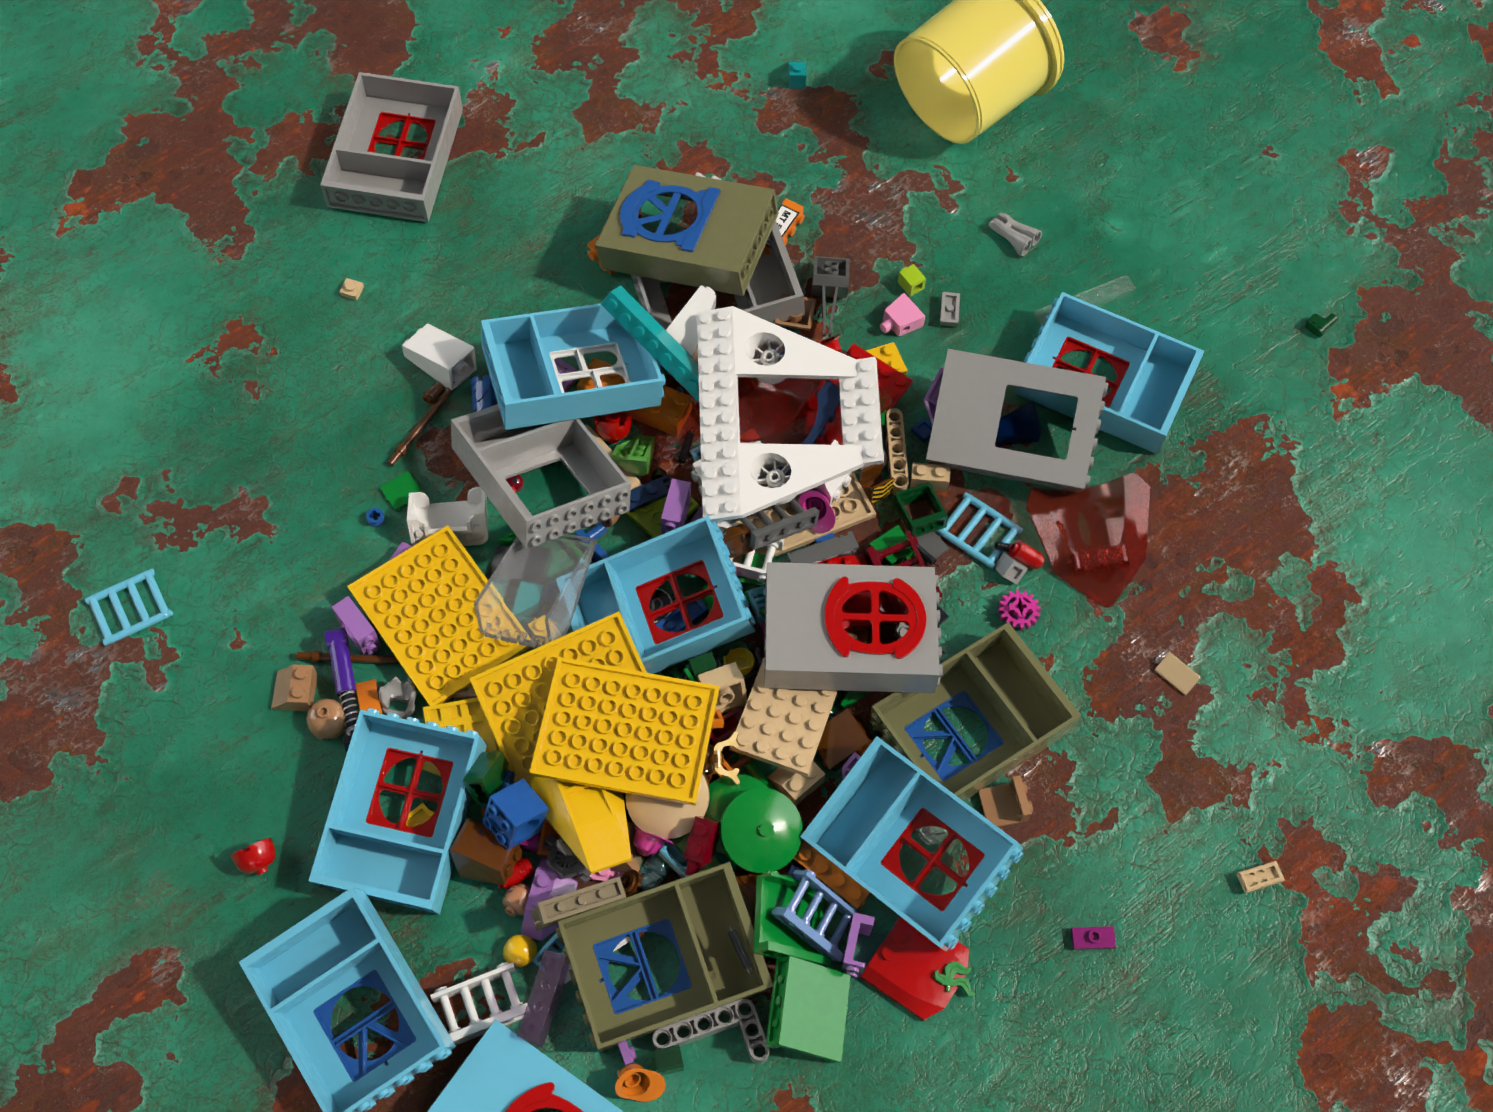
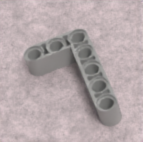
M741 999L660 1028L653 1034L655 1049L658 1052H667L665 1051L667 1048H678L739 1026L751 1061L755 1064H763L769 1056V1047L766 1046V1037L754 1004L748 999ZM742 1006H746L751 1012L744 1016L739 1013V1009ZM728 1014L730 1020L727 1023H722L718 1019L719 1015ZM701 1021H707L710 1027L707 1030H700L698 1024ZM749 1027H755L758 1030V1034L749 1036L746 1030ZM685 1028L689 1031V1035L681 1038L677 1035L678 1030ZM660 1036H666L669 1039L665 1045H659L656 1041ZM759 1047L764 1049L766 1053L760 1058L756 1057L753 1053L754 1049Z

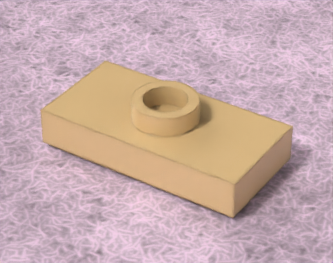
M1276 861L1236 874L1245 894L1285 881Z

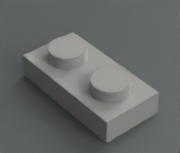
M942 292L940 325L958 326L960 293Z

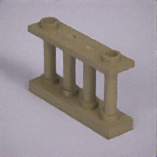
M620 877L539 902L536 904L537 908L530 910L536 931L557 925L558 921L624 899L626 894Z

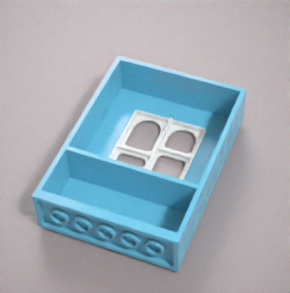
M601 304L481 320V346L505 430L661 405V399L664 397L663 385H665V376L660 372V363ZM609 351L617 357V362L613 366L588 369L583 355ZM568 356L576 358L579 371L558 373L554 361L556 358ZM618 374L624 378L625 384L603 387L600 376ZM591 377L595 388L564 393L561 383L565 380Z

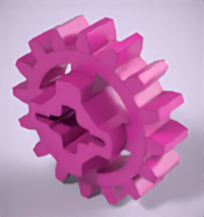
M1019 589L1016 590L1015 594L1009 591L1008 596L1003 595L1002 601L998 605L1000 607L998 614H1002L1000 621L1006 620V623L1009 622L1014 629L1018 627L1019 631H1022L1023 627L1029 630L1031 625H1036L1040 617L1041 607L1037 606L1039 601H1033V594L1027 596L1026 590L1023 594L1020 593Z

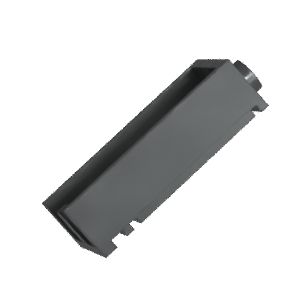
M849 531L846 536L840 535V538L834 537L791 552V554L789 552L784 563L816 564L834 557L856 555V549H859V545L852 531Z

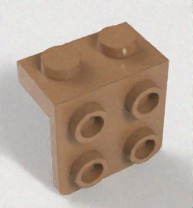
M1020 775L1012 777L1009 784L979 790L978 795L984 816L997 827L1027 822L1033 813L1032 803L1027 800L1026 796L1027 785L1025 781L1022 782Z

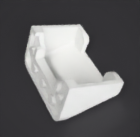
M475 487L470 489L467 495L468 501L430 504L429 497L425 493H409L407 523L412 546L447 525L463 546L484 544L488 540L487 496L482 488Z

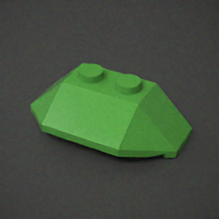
M637 435L631 440H626L616 445L611 459L626 471L637 476H644L649 473L653 463L656 437Z

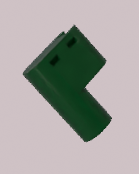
M1331 313L1323 319L1320 315L1313 314L1304 326L1320 338L1338 322V317Z

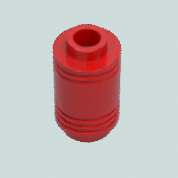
M1021 540L1013 542L1009 547L1010 557L1028 568L1037 570L1042 566L1044 562L1042 553Z
M521 858L514 865L512 876L508 878L505 885L498 884L499 888L504 887L507 890L512 885H517L532 877L531 874L535 873L529 859Z

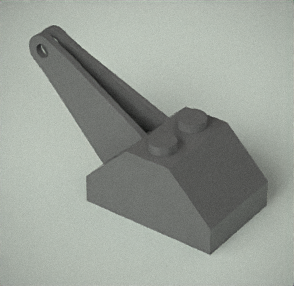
M814 256L811 295L821 298L822 337H825L826 329L825 296L834 298L828 337H831L836 301L837 299L847 298L849 287L848 258Z

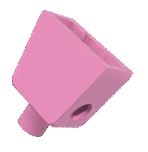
M903 293L885 309L884 322L880 324V328L884 333L893 330L897 336H902L923 327L925 315Z

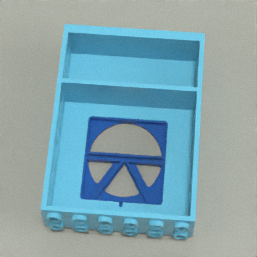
M351 887L239 962L323 1112H366L377 1105L376 1100L391 1096L396 1092L395 1087L407 1085L415 1079L413 1075L428 1071L433 1067L432 1062L447 1058L452 1054L451 1050L456 1047L364 890ZM368 986L382 991L389 997L390 1002L334 1038L331 1029L332 1012L335 1004L344 993L355 987ZM393 1009H396L399 1018V1030L395 1032L376 1021ZM367 1028L394 1042L392 1048L384 1056L372 1061L367 1060ZM358 1034V1059L348 1056L340 1049L341 1044Z

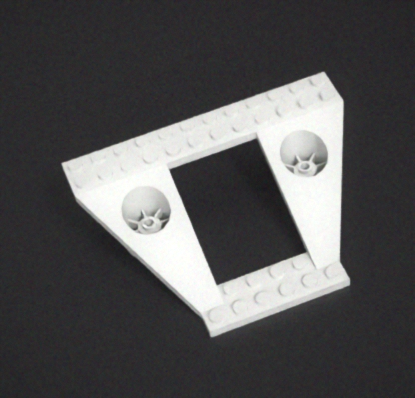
M734 306L697 312L703 517L709 516L711 521L716 522L744 518L772 505L788 503L798 494L864 466L884 463L877 360L875 357L856 360ZM783 350H785L784 355H779ZM738 377H756L765 384H776L784 381L786 378L839 379L843 445L740 443ZM778 466H782L784 468L782 470H779ZM791 469V475L785 476L788 470ZM762 484H768L767 487H763V486H761V485H762Z

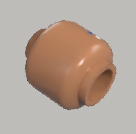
M520 883L512 885L502 900V904L505 907L504 911L513 917L524 915L531 889Z

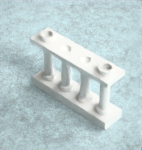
M728 521L716 522L722 532L729 527L740 525L737 523L730 524ZM784 539L765 546L768 550L762 569L751 567L755 550L746 553L743 564L733 562L737 571L736 575L754 579L765 584L767 562H772L775 550L782 551Z
M501 963L496 966L497 969L449 988L447 986L440 987L435 990L434 994L430 995L434 1003L441 1002L449 1027L448 1034L455 1046L484 1035L495 1019L506 1026L532 1015L528 1004H523L519 1001L510 975L516 972L513 963ZM501 977L512 1005L511 1009L505 1012L499 1011L490 981ZM482 985L491 1012L490 1018L485 1020L478 1018L469 991ZM460 993L470 1019L469 1026L462 1029L457 1025L449 1001L450 997Z

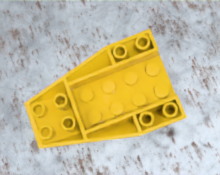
M537 776L530 781L532 789L549 808L546 815L547 821L590 874L632 860L623 792Z

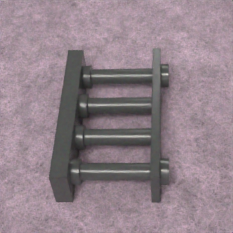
M793 498L788 504L798 513L796 515L789 516L779 505H772L749 515L756 514L766 525L760 529H757L749 520V516L728 520V522L731 524L740 520L751 532L749 546L756 550L817 526L819 511L816 507L804 510ZM772 508L782 520L773 522L764 511Z

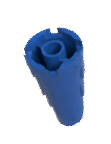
M483 375V380H478L479 376L471 379L473 412L498 404L490 375Z

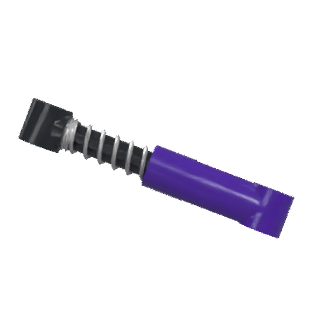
M343 627L325 631V639L330 654L336 695L340 696L339 699L342 700L341 706H343L344 726L346 727L343 742L347 753L357 722L358 711H356L355 707L357 705L354 702L356 698L353 697L357 690L349 652V640L346 628Z

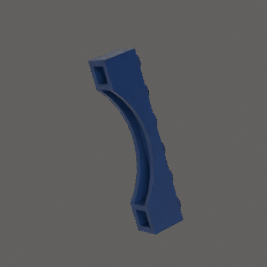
M828 379L817 394L818 411L816 421L810 434L802 444L816 445L817 439H822L825 435L827 424L829 422L832 423L836 418V410L838 407H841L840 388ZM778 466L779 470H782L784 468L782 466ZM791 469L788 470L785 476L791 475Z

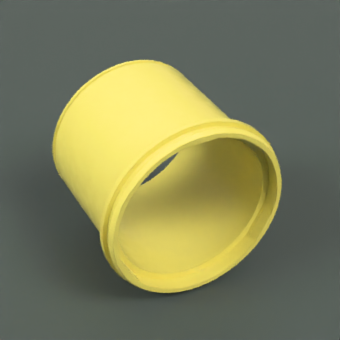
M953 0L897 45L894 53V67L901 90L920 119L942 138L954 143L965 144L972 141L1030 96H1041L1050 91L1059 80L1063 71L1064 50L1056 24L1041 0Z

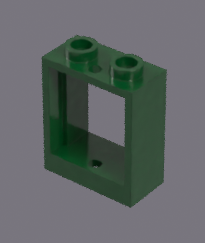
M930 482L895 493L894 506L911 535L915 534L918 537L947 527L948 515ZM927 499L934 514L912 521L904 505Z

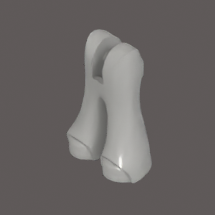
M999 213L988 224L992 230L1007 239L1020 256H1025L1031 246H1035L1042 236L1041 230L1021 224L1006 213Z

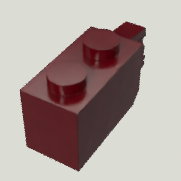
M695 816L683 854L688 863L686 875L690 876L699 873L705 864H709L712 861L720 837L719 821L705 816Z

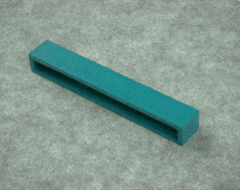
M621 285L612 290L602 301L601 305L699 402L698 362Z

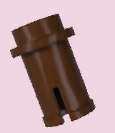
M439 381L436 382L428 391L423 393V400L427 404L435 403V399L445 391L444 385Z

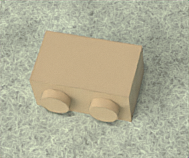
M913 462L910 472V488L930 482L935 492H947L950 482V465Z

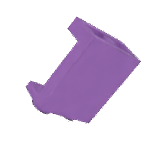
M855 912L850 924L840 971L850 974V978L854 979L857 976L861 977L865 967V963L853 960L858 934L870 936L875 917Z

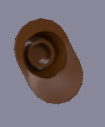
M744 524L729 527L722 532L724 544L727 545L730 552V558L753 551L749 546L751 532Z

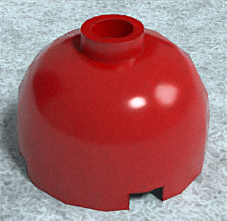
M625 412L594 416L595 431L600 438L608 443H618L628 436L630 432L631 416L627 417Z
M270 837L235 852L231 857L240 871L247 874L256 873L258 876L269 871L268 866L274 862L276 850Z

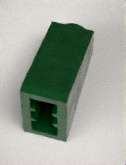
M482 752L463 779L465 787L477 805H487L490 796L501 791L509 765L503 752Z

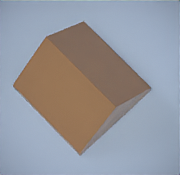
M781 293L780 299L789 297L791 295ZM804 297V316H802V313L797 316L791 315L790 320L784 322L779 321L778 318L775 320V325L810 331L813 324L816 299Z

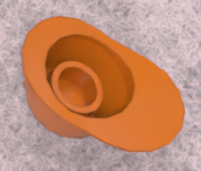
M629 1064L617 1071L618 1079L615 1083V1091L621 1098L650 1102L659 1098L665 1091V1080L661 1074L655 1071L646 1070L638 1064Z

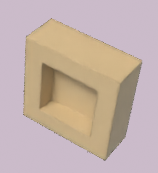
M346 278L339 292L340 296L357 301L364 285L362 282Z

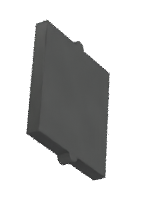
M935 532L916 537L919 545L935 557V559L949 550V547L941 540V536ZM922 558L925 566H927L929 563Z

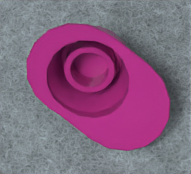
M817 491L804 492L800 496L798 503L804 510L816 507L819 511L817 526L812 527V530L818 533L829 532L835 525V514L828 498Z
M634 827L636 832L633 844L636 846V851L643 856L657 854L665 843L673 844V842Z

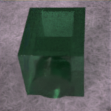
M680 1045L654 1050V1057L650 1058L653 1071L657 1070L661 1075L684 1071Z

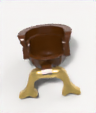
M733 732L727 740L715 744L714 747L708 744L703 768V775L706 779H709V775L715 771L719 775L729 777L735 784H739L737 776L739 769L724 770L722 766L724 756L721 754L725 746L738 747L736 742L737 732Z

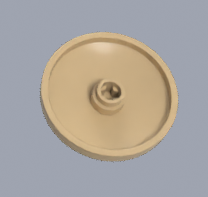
M702 773L696 806L626 793L628 813L633 822L642 831L665 839L684 836L691 832L695 816H705L709 806V787L706 778Z

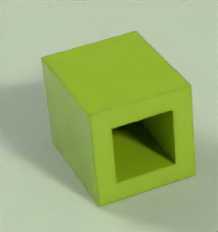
M914 264L901 269L898 283L910 297L925 288L926 278Z

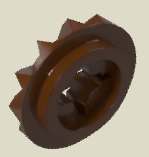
M629 870L620 877L626 898L638 894L637 890L641 887L640 882L643 879L636 870Z

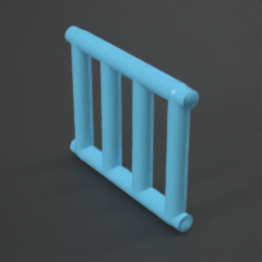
M965 492L963 495L964 499L949 516L947 527L935 532L986 566L994 569L995 561L1003 551L994 550L989 558L979 551L1001 523L1011 529L1001 541L1003 543H1010L1017 533L1020 534L1023 531V528L973 495ZM969 503L979 508V510L956 537L948 532V530ZM984 514L990 515L995 520L973 547L965 543L964 540Z
M154 569L144 571L85 598V602L88 605L90 604L105 638L102 639L105 646L173 615L171 609L167 608L153 577L155 575ZM145 579L161 612L150 618L135 584ZM125 588H128L142 620L130 626L116 593ZM108 596L123 630L115 634H111L98 603L99 600Z

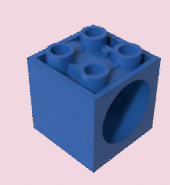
M523 778L490 796L482 821L485 827L496 836L497 841L508 851L541 832L549 808Z

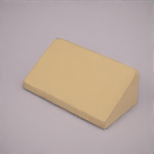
M1170 652L1155 669L1159 675L1185 696L1200 679L1198 674Z

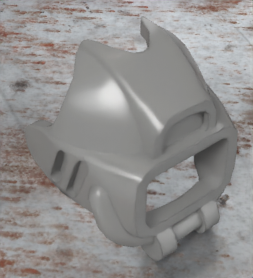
M394 677L384 687H380L379 700L382 711L386 715L387 713H394L399 715V718L404 719L414 713L416 690L410 679L406 682H401L398 677ZM393 700L406 702L408 706L405 712L389 709L390 702Z

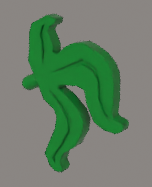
M950 962L944 968V975L939 974L938 969L934 971V979L941 985L946 986V992H950V986L955 987L959 985L967 996L975 995L971 991L970 983L966 978L961 977L954 980L956 973L966 975L970 973L971 967L966 968L958 962Z

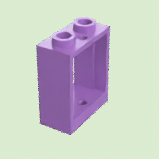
M677 479L671 480L661 517L662 534L685 525L691 503V482Z
M347 596L332 606L339 624L342 628H346L348 636L363 655L375 653L381 646L376 632L350 597Z

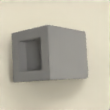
M1006 552L1002 554L994 567L1004 578L1015 584H1018L1028 569L1025 565L1010 557Z

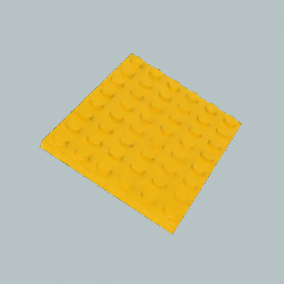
M448 525L347 586L429 706L443 704L471 686L472 683L469 678L507 662L534 646L530 637Z
M620 611L469 678L499 748L509 763L508 768L515 773L513 779L515 783L524 778L531 786L530 781L535 777L531 776L529 772L558 657L647 673Z
M558 657L529 773L531 776L696 806L720 686Z

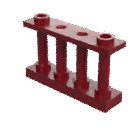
M906 531L907 540L884 550H875L874 546L866 549L872 565L882 566L881 561L884 557L911 547L915 557L894 566L912 567L918 564L919 567H926L916 547L919 545L915 534L911 535L910 531ZM936 587V592H939V597H943L939 587ZM885 593L894 614L904 615L907 612L906 610H908L903 602L899 603L897 597Z

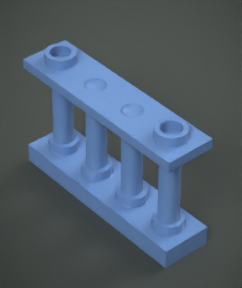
M808 869L804 871L795 870L793 874L801 879L798 888L788 906L784 908L775 906L771 914L821 955L831 957L833 961L841 962L844 954L838 950V943L850 920H852L854 912L858 913V909L844 902L820 882L814 872ZM809 886L815 891V894L802 918H799L795 915V909ZM824 898L830 904L817 928L813 929L810 927V920L821 899ZM837 909L843 914V917L831 940L827 941L823 933Z

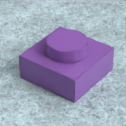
M627 1041L619 1043L618 1046L625 1066L634 1064L633 1059L637 1057L633 1045L628 1047Z

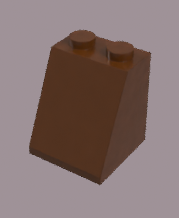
M847 708L826 723L816 753H820L822 757L820 759L821 763L826 769L837 771L843 767L854 752L862 756L875 738L859 713Z
M467 818L450 848V853L460 877L505 885L508 878L513 874L514 865L521 859L522 849L518 844L507 851L497 841L492 831L487 829L483 823Z

